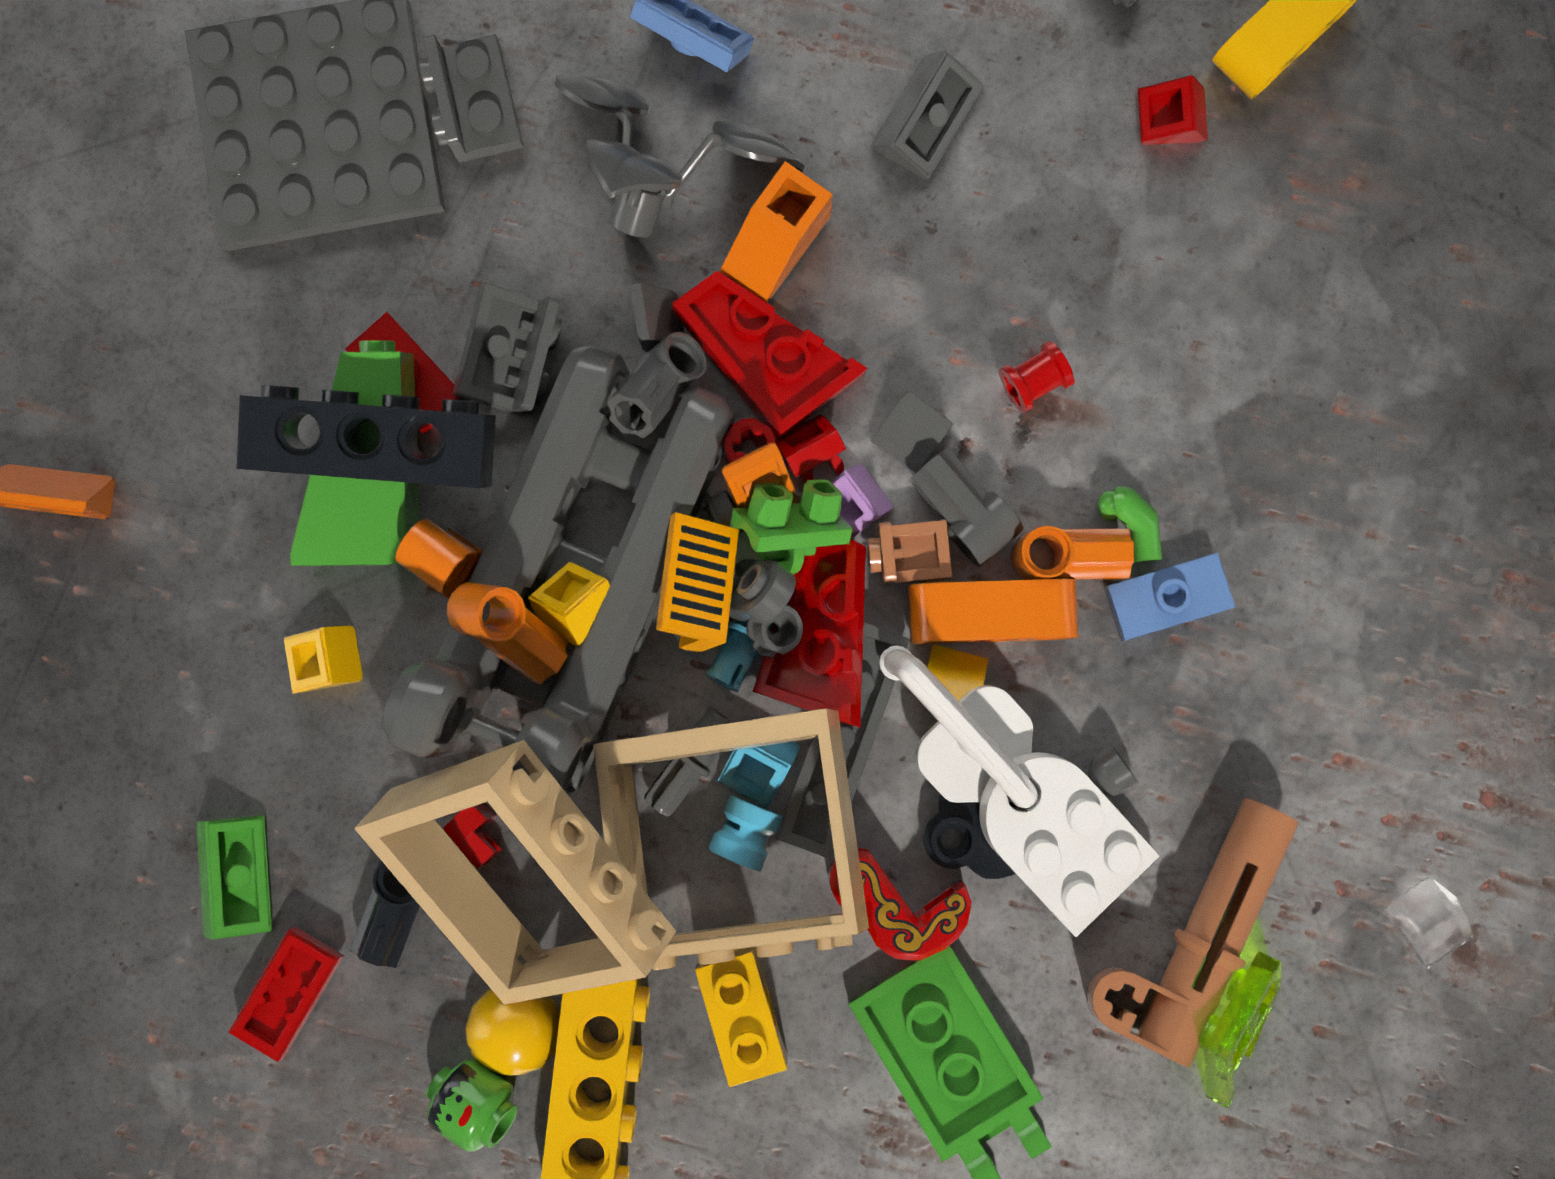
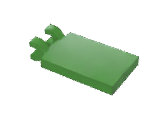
M951 946L923 960L913 961L848 1002L849 1007L942 1162L958 1153L973 1179H1001L995 1164L982 1144L1010 1126L1014 1129L1031 1159L1052 1147L1029 1110L1030 1107L1044 1098Z

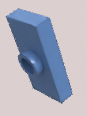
M635 0L630 15L631 19L670 40L671 45L677 51L689 56H699L725 72L731 70L749 55L755 39L751 34L691 0Z
M1218 553L1104 587L1121 642L1235 608Z

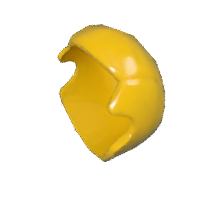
M488 989L472 1006L465 1027L466 1042L471 1048L472 1056L491 1072L505 1076L523 1075L542 1068L556 1053L560 1019L557 1005L548 997L504 1005L491 989Z

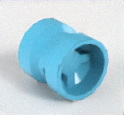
M730 794L724 809L727 820L722 830L714 833L708 849L737 864L761 871L768 856L765 848L769 836L778 832L784 816Z

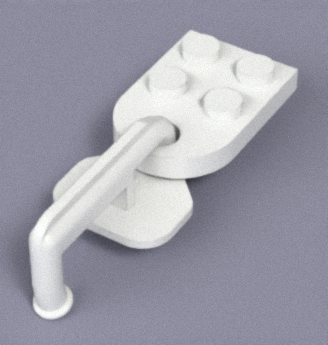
M891 646L882 653L879 662L882 673L889 679L901 680L938 720L918 742L915 759L919 771L948 801L956 803L980 802V825L988 844L1067 930L1077 937L1159 855L1081 769L1054 754L1032 753V721L1007 692L996 686L983 685L972 689L958 701L921 660L913 656L905 647ZM1009 802L1014 803L1018 807L1010 806Z

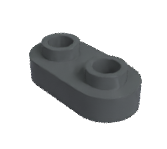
M743 559L735 564L729 617L746 622L751 620L753 623L759 624L771 621L789 602L796 585L795 576L776 561Z

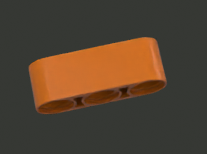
M1075 579L940 582L908 586L911 644L1078 638Z

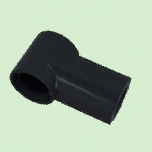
M380 861L374 870L373 889L349 951L356 954L359 960L375 966L398 968L401 965L422 908L403 885L398 882L386 865Z

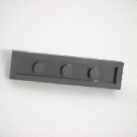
M865 622L863 628L860 728L840 721L851 803L896 681L889 679L882 673L879 664L880 657L889 647L902 646L907 649L910 642L909 638ZM813 738L776 839L832 859L834 847L818 738Z

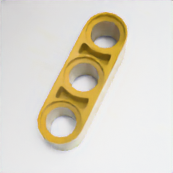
M1269 0L1228 39L1212 58V62L1250 100H1253L1357 0Z

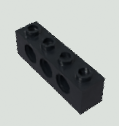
M261 385V396L240 395L236 469L469 488L492 486L496 415L479 414V402L443 399L442 411L419 409V397L382 394V406L359 404V392L322 389L321 401L299 400L298 387ZM308 414L317 421L320 430L317 442L311 447L306 446L298 435V425L301 419ZM366 419L376 423L381 435L379 445L372 452L364 450L357 439L358 428ZM427 423L432 424L438 429L442 440L439 451L431 458L422 454L416 444V436L419 429Z

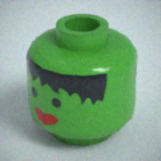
M472 1059L459 1063L453 1069L449 1067L441 1069L431 1081L426 1092V1097L431 1100L427 1112L431 1128L462 1150L469 1152L477 1151L484 1146L488 1148L496 1146L512 1126L518 1111L517 1106L513 1104L514 1090L512 1084Z

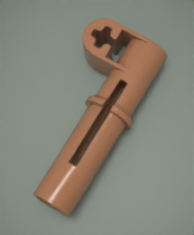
M1243 798L1184 931L1176 928L1174 937L1177 947L1160 985L1119 967L1105 968L1093 977L1088 986L1087 1001L1093 1015L1112 1031L1178 1064L1190 1068L1232 973L1243 969L1246 961L1239 957L1299 822L1270 806ZM1245 866H1247L1246 871H1245V873H1244V875H1243V877H1242V880H1241V882H1240V884H1239V886H1238V888H1237V891H1236V893H1235V895H1234V897H1233V900H1232V902H1231V904H1230V906H1229V909H1228V911H1227V913H1226V915H1225V917H1224V920H1223V922H1222V924H1221V926H1220V929H1219V931H1218V933H1217V935H1216V938H1215L1213 944H1211V941H1212V939H1213V937H1214V935H1215V932H1216V930H1217V928H1218V926H1219V923H1220V921H1221V919H1222V917H1223V915H1224V912H1225V910H1226V908H1227V906H1228V903H1229V901H1230V899H1231V897H1232V894H1233V892H1234V890H1235V888H1236V886H1237V883H1238V881H1239V879H1240V877H1241V874H1242V872H1243ZM1206 956V960L1192 989L1191 986L1202 964V961ZM1124 983L1128 984L1126 994L1140 1004H1143L1149 988L1157 991L1138 1034L1131 1031L1137 1017L1132 1011L1119 1007L1115 1014H1111L1113 1005L1105 999L1109 989L1120 991Z

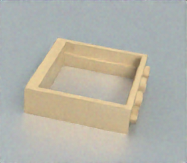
M825 708L593 744L604 841L648 895L632 765L818 738L843 912L675 933L652 969L654 971L676 967V956L698 954L700 965L734 960V949L756 947L757 957L785 955L794 952L793 942L816 939L817 950H830L835 947L853 945L852 935L860 934L869 928L838 710Z
M524 740L391 788L354 828L504 1005L646 978L676 933L674 927ZM520 760L530 775L528 776L523 768L514 771L512 769L513 766ZM488 802L599 938L543 950L435 819ZM519 955L526 961L524 965L517 959Z

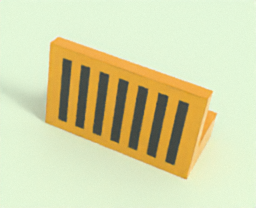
M675 512L670 515L656 630L680 635L679 648L700 653L726 643L739 529Z

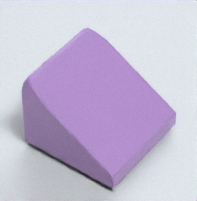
M862 464L845 470L831 482L842 492L839 516L853 528L850 540L893 510L890 500Z

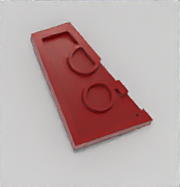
M715 271L672 303L671 311L698 342L763 424L771 428L777 441L863 377L868 369L855 359L850 358L847 360L823 344L825 340L810 330L806 329L804 332L775 313L773 306L719 271Z
M850 540L849 544L816 547L814 555L804 556L801 570L793 574L796 578V585L787 605L798 612L802 619L803 634L801 640L794 649L786 654L776 653L773 657L764 656L752 692L808 711L825 708L838 710L839 721L860 728L866 547ZM776 624L773 628L772 634L776 631Z

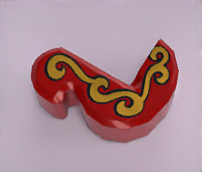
M858 847L869 924L867 930L877 947L895 959L920 961L945 950L960 937L968 924L972 905L967 887L961 880L955 882L913 913L868 849ZM834 857L829 867L828 880L834 897L839 905L842 906Z

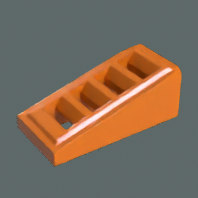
M769 443L724 466L721 470L736 508L749 507L755 485L761 483L784 485L793 494L792 504L800 503L781 453L775 443Z

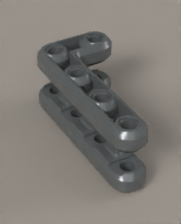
M595 344L576 348L569 354L550 393L470 582L508 587L521 596L525 608L528 610L531 606L528 597L568 562H572L608 579L610 588L584 641L575 647L572 657H567L558 673L548 677L542 684L530 682L475 638L464 636L450 626L437 657L408 666L400 675L388 698L382 717V728L389 742L394 747L425 759L450 756L468 751L475 743L472 740L474 735L503 747L524 740L567 795L571 798L578 794L595 759L593 744L602 743L659 607L670 515L677 512L697 517L698 510L704 500V494L708 491L724 453V437L730 431L731 425L735 423L736 414L727 398L700 387L681 392L678 396L680 404L673 416L665 438L659 437L654 450L650 451L609 434L612 426L609 423L611 410L607 402L630 375V371L622 356ZM591 476L634 494L632 504L635 508L619 546H613L607 558L564 540L567 534V530L564 528L580 489H586ZM489 601L483 609V622L487 620L490 614ZM499 690L543 708L523 716L520 721L524 724L521 731L484 716L490 699H496ZM520 760L512 768L514 771L523 768L527 775H530Z

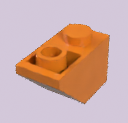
M785 161L751 207L720 269V273L768 303L831 217L833 194Z

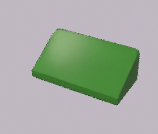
M264 815L197 821L204 937L214 940L272 931Z

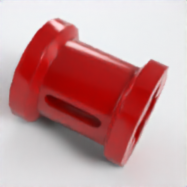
M1051 340L1040 346L1041 352L1019 365L1012 367L1006 364L999 369V376L1008 396L1022 413H1026L1033 408V401L1057 387L1067 389L1075 384L1073 371L1068 360Z
M744 418L733 423L730 431L724 437V452L727 464L746 455L745 452H742V442L746 440H753L756 448H761L769 443H775V436L771 428L755 418Z

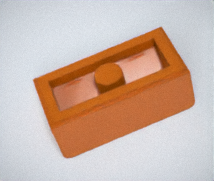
M8 464L0 467V507L106 520V517L111 515L116 482L115 478L111 476Z

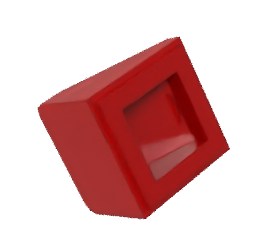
M1193 75L1138 88L1140 135L1143 145L1196 143L1208 140L1204 87Z

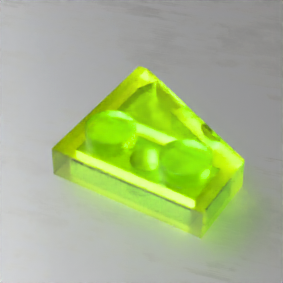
M1258 951L1248 970L1243 968L1235 972L1227 990L1226 999L1230 1002L1222 1017L1215 1014L1210 1017L1199 1041V1047L1204 1049L1206 1097L1226 1108H1229L1236 1094V1091L1233 1090V1075L1244 1056L1252 1057L1264 1024L1281 990V961Z

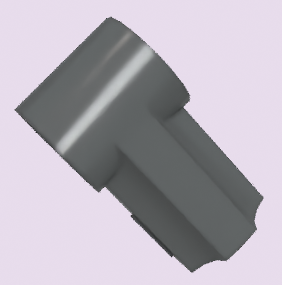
M674 332L634 363L632 373L607 402L611 410L609 420L623 434H635L640 438L649 435L678 400L680 393L684 392L690 384L704 375L707 362L704 351L698 342L690 335Z
M949 447L933 457L910 479V482L943 520H946L948 525L947 531L953 542L977 567H981L1024 530L1021 521L1010 506L993 491L987 492Z

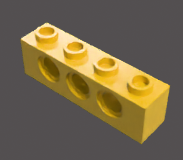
M641 979L562 994L541 1179H629L630 1166L620 1165L622 1142L632 1143L637 1114V1106L627 1105L629 1082L639 1083L644 1046L634 1045L636 1022L646 1023L650 1000V986L640 985ZM597 1016L610 1018L618 1028V1038L609 1043L597 1041L590 1033L589 1020ZM588 1077H599L605 1080L611 1089V1098L603 1102L590 1100L583 1092L582 1081ZM582 1138H592L600 1143L605 1156L598 1161H587L577 1153L575 1142Z

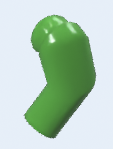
M1118 486L1115 491L1103 492L1098 499L1099 513L1104 520L1116 521L1119 519L1130 529L1131 539L1134 542V563L1162 560L1159 520L1156 510L1133 488Z

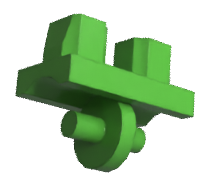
M807 480V483L804 484L801 503L793 504V494L784 485L776 483L756 484L749 507L733 508L730 524L735 529L741 528L746 532L751 546L758 553L760 560L771 559L792 574L798 573L802 568L804 556L814 555L816 547L850 543L853 528L839 516L842 492L829 480Z

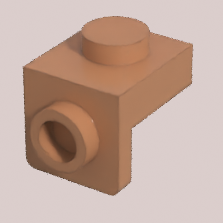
M946 520L891 525V522L879 523L876 528L877 538H867L870 573L881 572L882 586L952 578Z

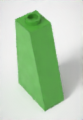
M359 341L360 352H340L331 390L359 392V404L382 406V394L415 397L414 354L396 352L395 341ZM366 419L358 428L357 439L364 450L372 452L379 445L381 435L376 423ZM310 475L290 553L291 566L400 565L395 560L398 546L407 532L420 521L418 483Z

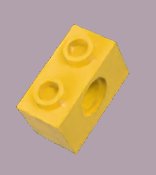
M756 947L734 949L735 959L731 961L702 965L697 962L695 967L729 1087L787 1070L788 1054L759 957H757Z

